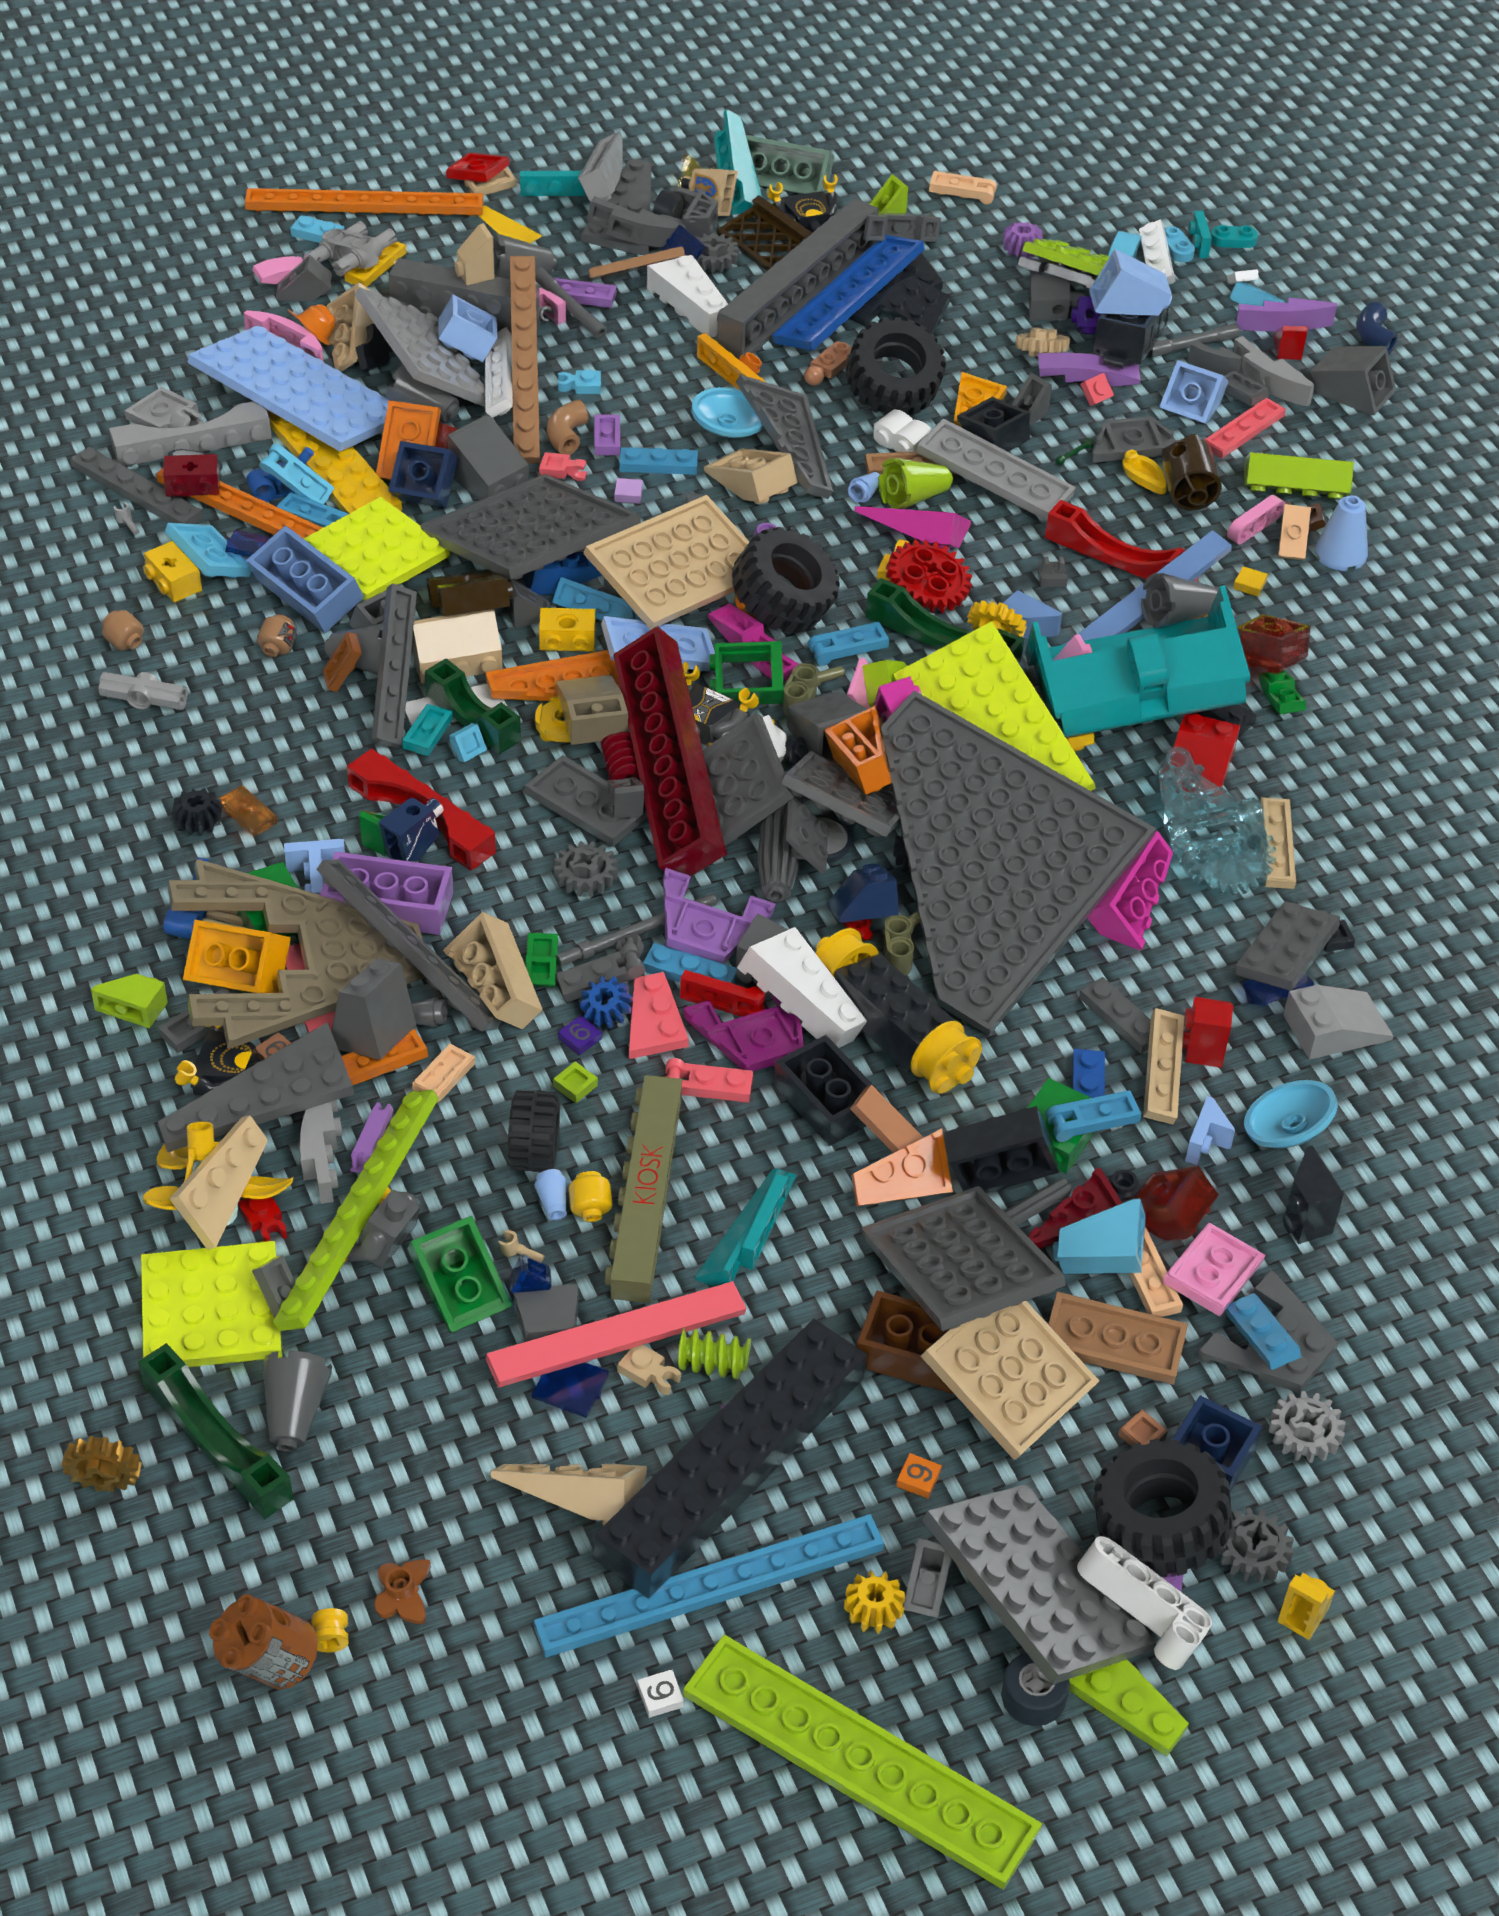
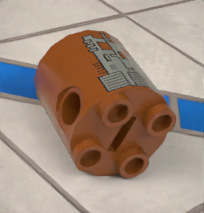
M249 1594L242 1595L237 1601L229 1605L220 1618L215 1619L209 1628V1636L213 1639L212 1645L215 1658L223 1667L277 1690L288 1689L301 1682L311 1670L317 1656L318 1640L316 1632L307 1620Z

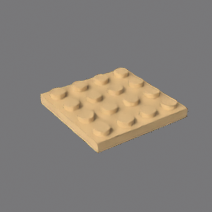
M1027 1301L950 1329L921 1355L923 1360L1014 1461L1099 1382L1097 1377Z

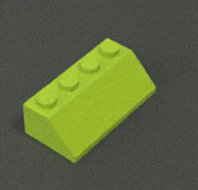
M1250 452L1244 461V486L1250 487V491L1266 492V488L1276 489L1277 494L1291 495L1292 491H1300L1302 496L1317 497L1318 493L1328 494L1329 499L1340 500L1351 493L1354 462Z

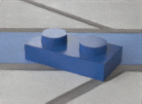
M1074 1049L1072 1089L1091 1098L1105 1095V1051Z

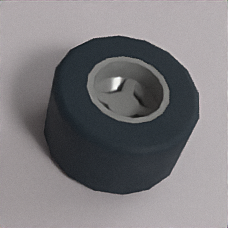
M1026 1652L1013 1658L1005 1670L1001 1691L1003 1705L1010 1716L1022 1724L1031 1726L1047 1725L1058 1719L1065 1709L1070 1681L1068 1679L1052 1685Z

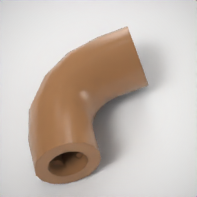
M577 399L566 403L556 409L548 419L547 437L560 454L571 455L580 445V438L573 429L588 422V412L583 402Z

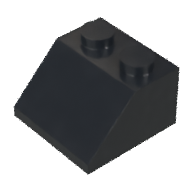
M991 397L957 415V420L963 429L1007 452L1030 440V412L997 398Z
M1313 1146L1306 1148L1294 1178L1291 1192L1288 1196L1285 1215L1283 1216V1224L1286 1231L1292 1233L1298 1244L1333 1234L1344 1196L1343 1191Z

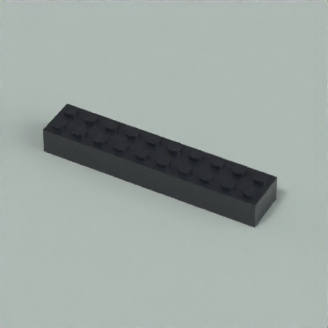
M813 1318L595 1534L593 1559L649 1599L864 1379L868 1354Z

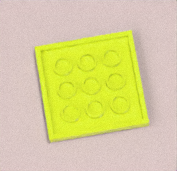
M382 497L373 500L304 538L309 544L355 578L364 596L362 599L364 601L387 590L389 585H400L450 556V551L439 546L437 539L430 538L421 530L419 524Z
M275 1241L220 1246L209 1250L200 1248L141 1254L143 1358L166 1343L188 1367L262 1360L272 1352H278V1358L282 1357L281 1331L273 1323V1314L252 1272L254 1269L277 1257Z

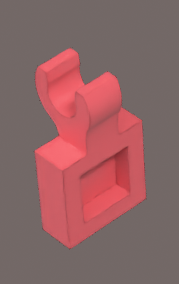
M545 452L539 467V475L547 474L556 479H565L568 474L576 481H585L587 472L580 470H584L586 461L582 459L571 460L570 455Z

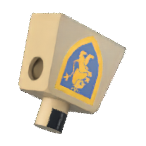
M694 169L692 177H683L681 188L694 192H699L700 189L704 190L706 195L711 196L718 202V216H730L738 171Z

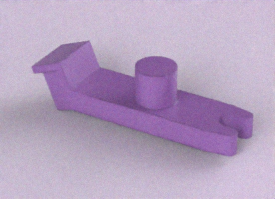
M377 1102L373 1107L351 1154L353 1166L350 1169L351 1172L361 1173L364 1164L372 1155L377 1142L382 1138L392 1117L393 1108L391 1104H387L384 1110H382L380 1102Z

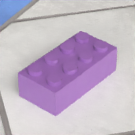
M343 852L334 853L332 860L339 859L400 919L419 924L422 933L441 934L454 892L452 867ZM324 882L320 893L321 896L345 902L344 896L337 889L331 888Z

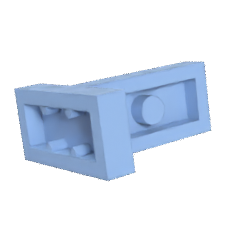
M344 839L284 843L288 872L304 871L305 880L311 881L310 884H305V891L320 895L324 882L323 876L316 869L322 860H332L335 852L345 853Z

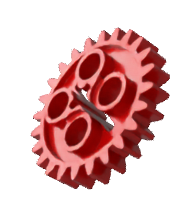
M916 539L912 545L905 542L903 547L897 546L896 551L891 553L886 566L887 573L885 576L890 579L889 582L904 587L914 600L923 608L928 607L931 613H934L935 608L944 613L946 607L951 611L954 610L955 605L960 607L963 600H966L972 586L970 582L972 575L967 574L970 568L969 566H962L964 559H956V551L948 553V546H944L942 549L938 548V542L936 541L933 546L929 545L926 539L922 545Z

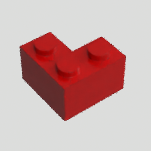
M1194 997L1192 1009L1186 1008L1184 1016L1185 1029H1189L1188 1031H1183L1182 1049L1186 1050V1063L1222 1068L1232 1024L1233 1005L1231 1002Z

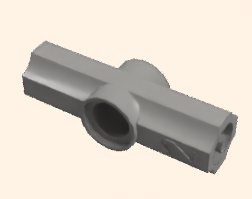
M103 672L98 688L100 696L127 700L131 706L140 710H145L150 705L183 710L188 695L187 686L159 682L154 675L147 672L139 673L136 678Z

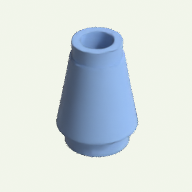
M872 472L854 478L848 487L850 498L855 502H867L879 488L878 476L880 474Z
M557 1169L542 1171L536 1176L537 1181L534 1186L547 1213V1218L550 1220L562 1219L567 1215L566 1178Z

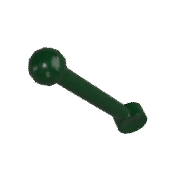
M1090 438L1084 439L1082 445L1065 455H1058L1055 459L1056 463L1063 465L1066 459L1081 450L1092 448L1094 441Z

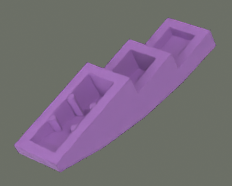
M1288 298L1287 303L1264 301L1263 306L1239 304L1236 324L1239 330L1277 331L1282 326H1308V330L1333 326L1337 303Z
M1066 352L1038 353L1040 377L1065 375L1066 383L1086 381L1104 373L1110 387L1140 384L1138 364L1131 363L1120 369L1103 365V358L1099 355Z

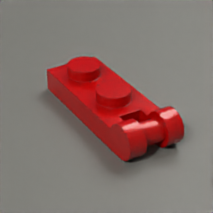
M684 970L680 978V999L697 1004L710 1001L714 1009L740 1017L764 1010L765 992L757 986L748 989L731 982L721 981L688 970Z

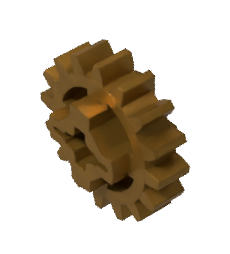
M89 1436L87 1442L78 1438L75 1444H68L61 1466L64 1467L63 1474L71 1475L70 1481H79L83 1488L94 1486L95 1491L114 1492L115 1487L127 1490V1485H135L136 1479L139 1478L142 1462H139V1454H132L133 1447L124 1448L121 1445L122 1441L118 1440L111 1443L108 1437L94 1438Z

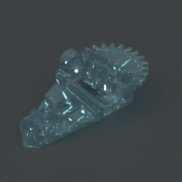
M1171 748L1160 763L1159 781L1164 828L1179 865L1182 866L1183 871L1189 877L1198 878L1197 881L1199 883L1208 879V889L1210 890L1215 884H1218L1220 894H1223L1226 887L1229 888L1231 895L1237 893V887H1239L1243 894L1249 891L1248 885L1256 890L1259 887L1257 880L1264 883L1267 880L1264 873L1270 875L1273 871L1268 864H1274L1276 858L1268 855L1274 853L1276 847L1268 845L1273 840V836H1267L1264 828V811L1261 803L1255 797L1236 801L1223 787H1218L1201 775L1205 768L1201 764L1195 765L1191 754L1185 748ZM1171 762L1176 763L1179 767L1174 766ZM1182 787L1188 789L1189 792L1184 791ZM1228 821L1234 822L1238 831L1219 836L1217 840L1211 838L1199 842L1197 840L1193 841L1188 833ZM1248 845L1253 846L1255 850L1250 849ZM1194 857L1202 860L1203 864L1197 862Z

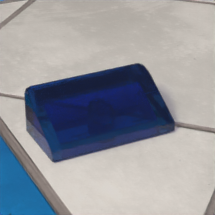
M1304 974L1293 990L1313 986L1314 982ZM1252 979L1243 983L1247 1002L1253 1005H1267L1286 998L1290 991Z
M521 1254L510 1274V1292L550 1290L552 1286L550 1267Z

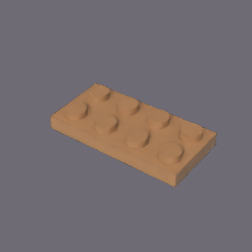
M1057 1292L1048 1325L1082 1362L1175 1384L1188 1327L1187 1323Z

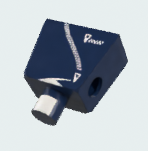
M409 798L378 822L389 858L409 862L418 861L439 835L436 818L444 811L443 806L438 800L431 798L424 805L415 798Z

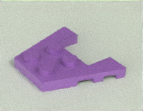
M666 868L663 876L665 937L666 946L725 964L737 951L738 943L755 916L760 914L769 919L773 915L775 903L751 895L743 916L686 899L684 896L691 876Z

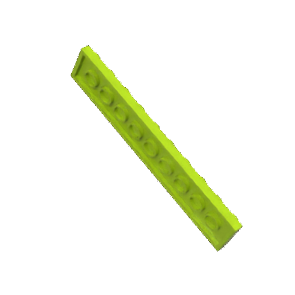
M723 1634L683 1689V1696L1002 1890L1007 1886L1041 1831L1043 1823Z

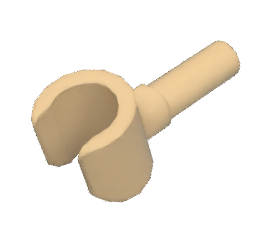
M504 1231L503 1234L508 1243L498 1241L504 1256L512 1257L520 1254L542 1263L544 1255L519 1244L517 1234L514 1231Z

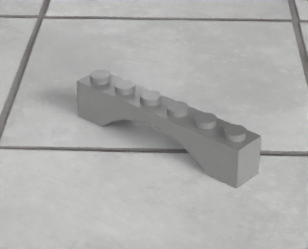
M254 401L237 404L218 418L188 427L156 428L134 423L109 428L116 461L123 466L161 460L170 451L177 449L203 452L272 439L270 420L266 408Z

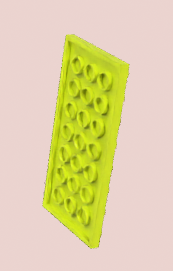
M992 621L893 674L896 681L911 677L914 686L918 685L923 696L1090 791L1096 789L1094 781Z

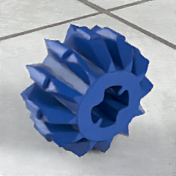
M600 976V983L595 984L589 981L588 986L590 990H582L581 996L584 1000L580 1002V1008L585 1012V1019L589 1022L594 1020L596 1027L600 1028L606 1022L608 1028L612 1029L613 1021L617 1020L623 1024L624 1018L622 1014H631V1007L628 1004L633 999L631 994L627 993L628 987L624 982L618 984V980L614 976L606 982L605 978ZM608 1000V1004L604 1005V1001Z

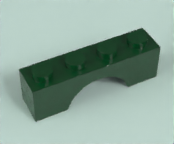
M447 658L425 670L426 695L441 708L453 711V717L465 727L471 723L478 724L484 742L498 754L505 752L521 741L520 716L502 702L492 708L485 705L471 689L465 673Z

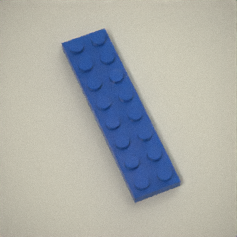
M885 235L884 241H877L773 333L774 343L787 347L801 348L807 351L816 349L925 250L923 241Z

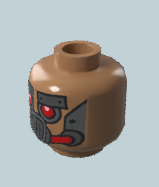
M277 614L267 617L263 621L257 635V643L262 648L263 653L270 657L287 655L291 651L297 637V629L293 621L284 615Z

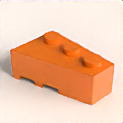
M875 706L824 730L833 758L865 795L877 792L882 787L892 783L881 734V723Z

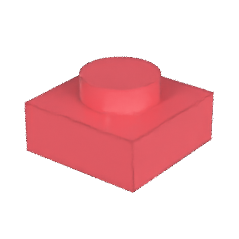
M1104 373L1080 383L1090 407L1114 396Z

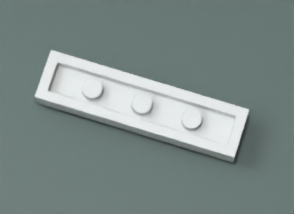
M1160 219L1146 224L1139 229V232L1142 236L1141 242L1145 263L1165 273L1170 285L1175 282L1165 228Z

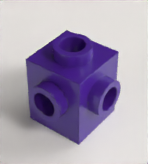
M1079 296L1077 308H1072L1071 323H1075V330H1081V334L1094 335L1098 318L1102 314L1095 312L1091 297ZM1086 314L1091 315L1092 318H1088Z

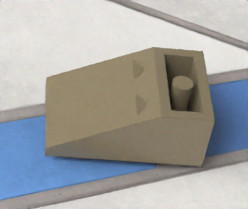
M611 675L556 681V689L571 745L599 742L609 734L628 732V711L624 697Z

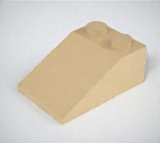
M741 448L704 466V471L742 500L754 501L755 504L765 503L770 500V496L783 494L789 490V487L798 483L791 453Z

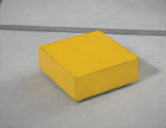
M1243 566L1234 582L1233 589L1259 596L1267 581L1268 574Z

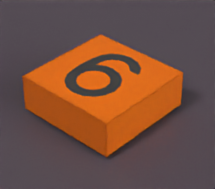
M909 1453L897 1479L896 1487L929 1499L941 1473L942 1465Z

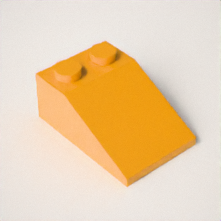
M194 920L183 980L251 993H279L276 978L278 970H285L291 937Z

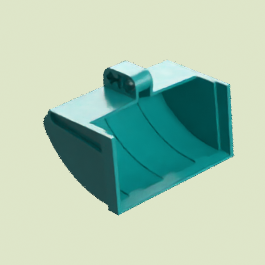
M1225 585L1219 586L1207 617L1184 621L1164 628L1152 627L1085 640V644H1090L1092 653L1055 661L1052 660L1066 644L1049 647L1046 635H1041L1038 621L1032 622L1025 650L1028 666L1034 665L1045 705L1066 738L1246 703L1245 683L1250 682V673Z

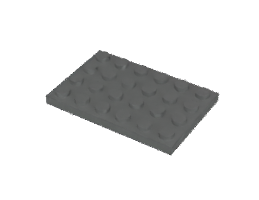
M980 1186L861 1227L864 1241L941 1331L957 1328L963 1323L987 1317L993 1312L1010 1306L1020 1305L1023 1301L1040 1295L1050 1294L1053 1290L1066 1286L1064 1274Z
M1026 1484L928 1510L922 1519L931 1533L1052 1685L1148 1653L1156 1644V1641L1147 1632L1142 1623L1080 1575L1077 1565L1084 1554Z

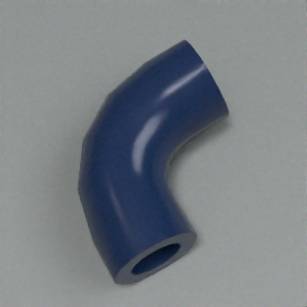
M1370 302L1361 311L1356 321L1357 335L1366 346H1386L1388 355H1390L1396 345L1398 334L1381 326L1387 319L1385 307L1378 302Z

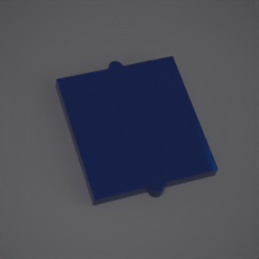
M679 224L670 239H667V244L662 251L682 246L685 256L692 255L697 261L706 246Z
M234 530L232 536L227 538L225 552L250 557L272 537Z
M584 1362L540 1375V1380L532 1393V1398L587 1418L596 1399L601 1398V1389L609 1376V1370Z

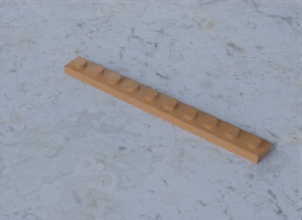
M510 256L514 446L528 464L540 463L535 256Z

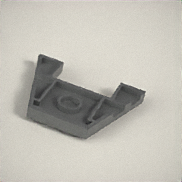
M1271 1270L1255 1287L1254 1293L1264 1304L1278 1312L1275 1318L1300 1347L1302 1357L1274 1370H1270L1251 1345L1244 1350L1218 1332H1215L1199 1350L1197 1358L1207 1363L1213 1360L1225 1364L1226 1369L1237 1373L1239 1370L1259 1375L1258 1380L1300 1393L1333 1355L1338 1343L1280 1277Z

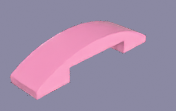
M259 311L244 312L245 330L251 329L254 326H262L272 334L284 338L288 343L303 349L304 352L323 361V350L320 342L301 325L270 313Z

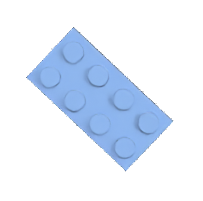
M604 616L601 623L610 658L613 661L614 653L650 631L649 627L641 620ZM666 623L658 626L677 641L682 664L688 662V669L694 670L695 665H697L699 671H710L709 654H715L707 628Z

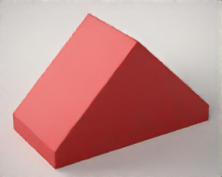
M1282 326L1273 333L1277 359L1302 360L1308 326Z

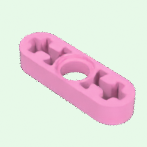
M1270 495L1235 519L1227 531V538L1238 545L1243 544L1275 522L1283 513L1285 502L1275 495Z

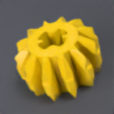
M872 1570L868 1572L867 1578L857 1574L854 1578V1584H848L845 1593L847 1598L844 1600L845 1612L850 1613L849 1620L851 1624L861 1622L863 1632L871 1626L879 1634L882 1631V1625L892 1630L896 1619H901L904 1614L905 1594L904 1591L899 1590L900 1584L898 1579L888 1581L886 1571L880 1577H876Z

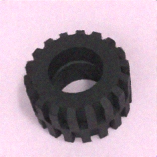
M517 1090L511 1103L508 1129V1162L511 1170L542 1172L554 1168L557 1158L560 1126V1100L556 1092Z

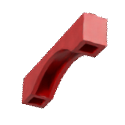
M1059 500L1048 513L1045 532L1046 539L1146 580L1150 575L1159 572L1186 551L1180 547L1169 550H1149L1129 545L1103 530L1083 508L1063 500ZM1199 576L1193 581L1198 582Z
M371 748L347 765L348 786L367 800L385 801L400 805L409 798H415L424 805L431 798L438 800L443 806L444 811L436 818L437 827L446 839L450 857L468 870L473 871L496 853L495 832L489 826L483 825L473 818L469 812L458 808L447 797H442L436 793L429 785L417 780L407 770L401 769L391 762L385 755H381Z

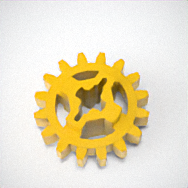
M981 600V603L974 602L967 616V622L972 624L971 628L974 630L992 621L996 629H1002L1023 638L1027 627L1025 626L1027 622L1022 620L1021 614H1015L1014 609H1008V605L1000 602L999 604H996L994 601H991L989 604L984 600Z

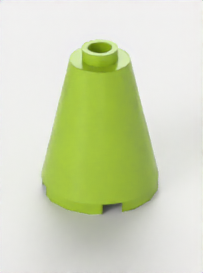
M899 458L887 459L883 462L881 466L884 467L883 474L878 476L881 499L884 504L889 503L891 509H905L944 493L950 489L953 482L952 473L946 466Z

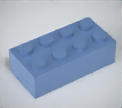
M286 525L246 560L255 578L324 633L364 598L354 577Z

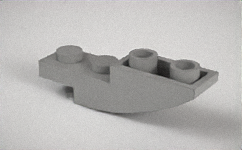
M1243 336L1235 339L1233 352L1242 356L1241 375L1269 388V394L1303 406L1311 404L1314 384L1285 360L1280 359L1274 362Z
M337 1100L306 1109L300 1132L303 1180L317 1179L321 1204L334 1202L332 1189L338 1188L336 1169L329 1170L328 1165L334 1163L333 1151L338 1150L337 1137L343 1136L340 1117H333V1112H338Z

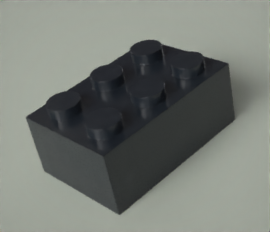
M827 1035L775 1061L774 1086L829 1147L866 1127L850 1108L862 1091L872 1083Z
M1037 1106L1023 1108L1013 1113L991 1117L981 1122L960 1126L944 1132L948 1161L963 1191L980 1186L985 1193L1059 1173L1054 1143Z

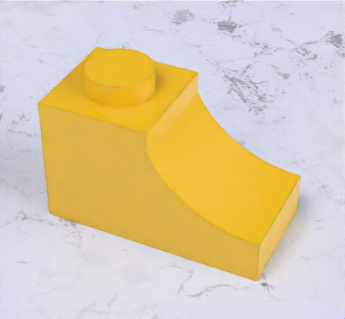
M1302 1573L1300 1577L1295 1575L1288 1586L1277 1622L1310 1640L1329 1610L1335 1590L1329 1588L1322 1580L1312 1578L1305 1573Z

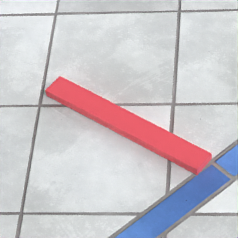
M732 1281L487 1353L485 1360L497 1387L500 1388L682 1333L684 1327L685 1332L738 1317L744 1315L747 1308Z

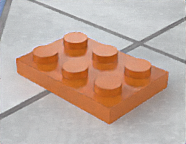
M388 400L376 474L382 480L391 481L400 441L435 447L441 413L439 407Z

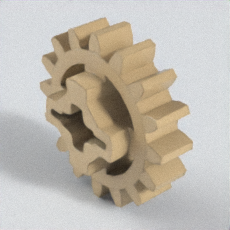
M1031 328L1030 333L1016 335V349H1021L1022 351L1029 350V356L1036 357L1038 353H1061V351L1066 352L1069 350L1070 338L1064 335H1057L1056 329Z

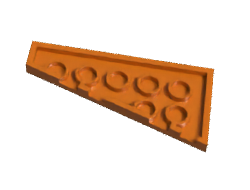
M608 650L485 672L486 682L492 699L550 701V698L558 696L556 681L611 675L620 689L615 661L611 660Z

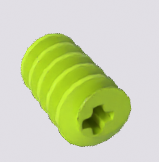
M684 1327L678 1350L679 1369L685 1371L691 1362L693 1372L698 1373L704 1364L707 1375L711 1376L716 1367H718L719 1376L722 1378L726 1377L731 1369L733 1379L738 1380L743 1371L746 1372L751 1338H747L744 1346L741 1347L738 1336H734L731 1343L726 1344L725 1334L721 1333L717 1342H713L712 1333L708 1331L704 1339L700 1340L698 1329H694L690 1338L686 1337Z

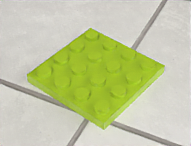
M1035 238L1034 242L1025 241L1023 248L1024 252L1095 275H1099L1110 257L1104 254H1090L1091 250L1082 247H1068L1069 243L1061 240Z

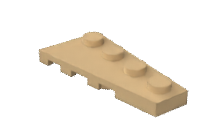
M251 1115L241 1117L170 1198L171 1202L207 1250L217 1247L268 1142V1139Z

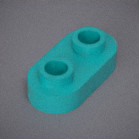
M1218 225L1211 230V243L1217 247L1252 248L1257 244L1258 232L1248 225Z

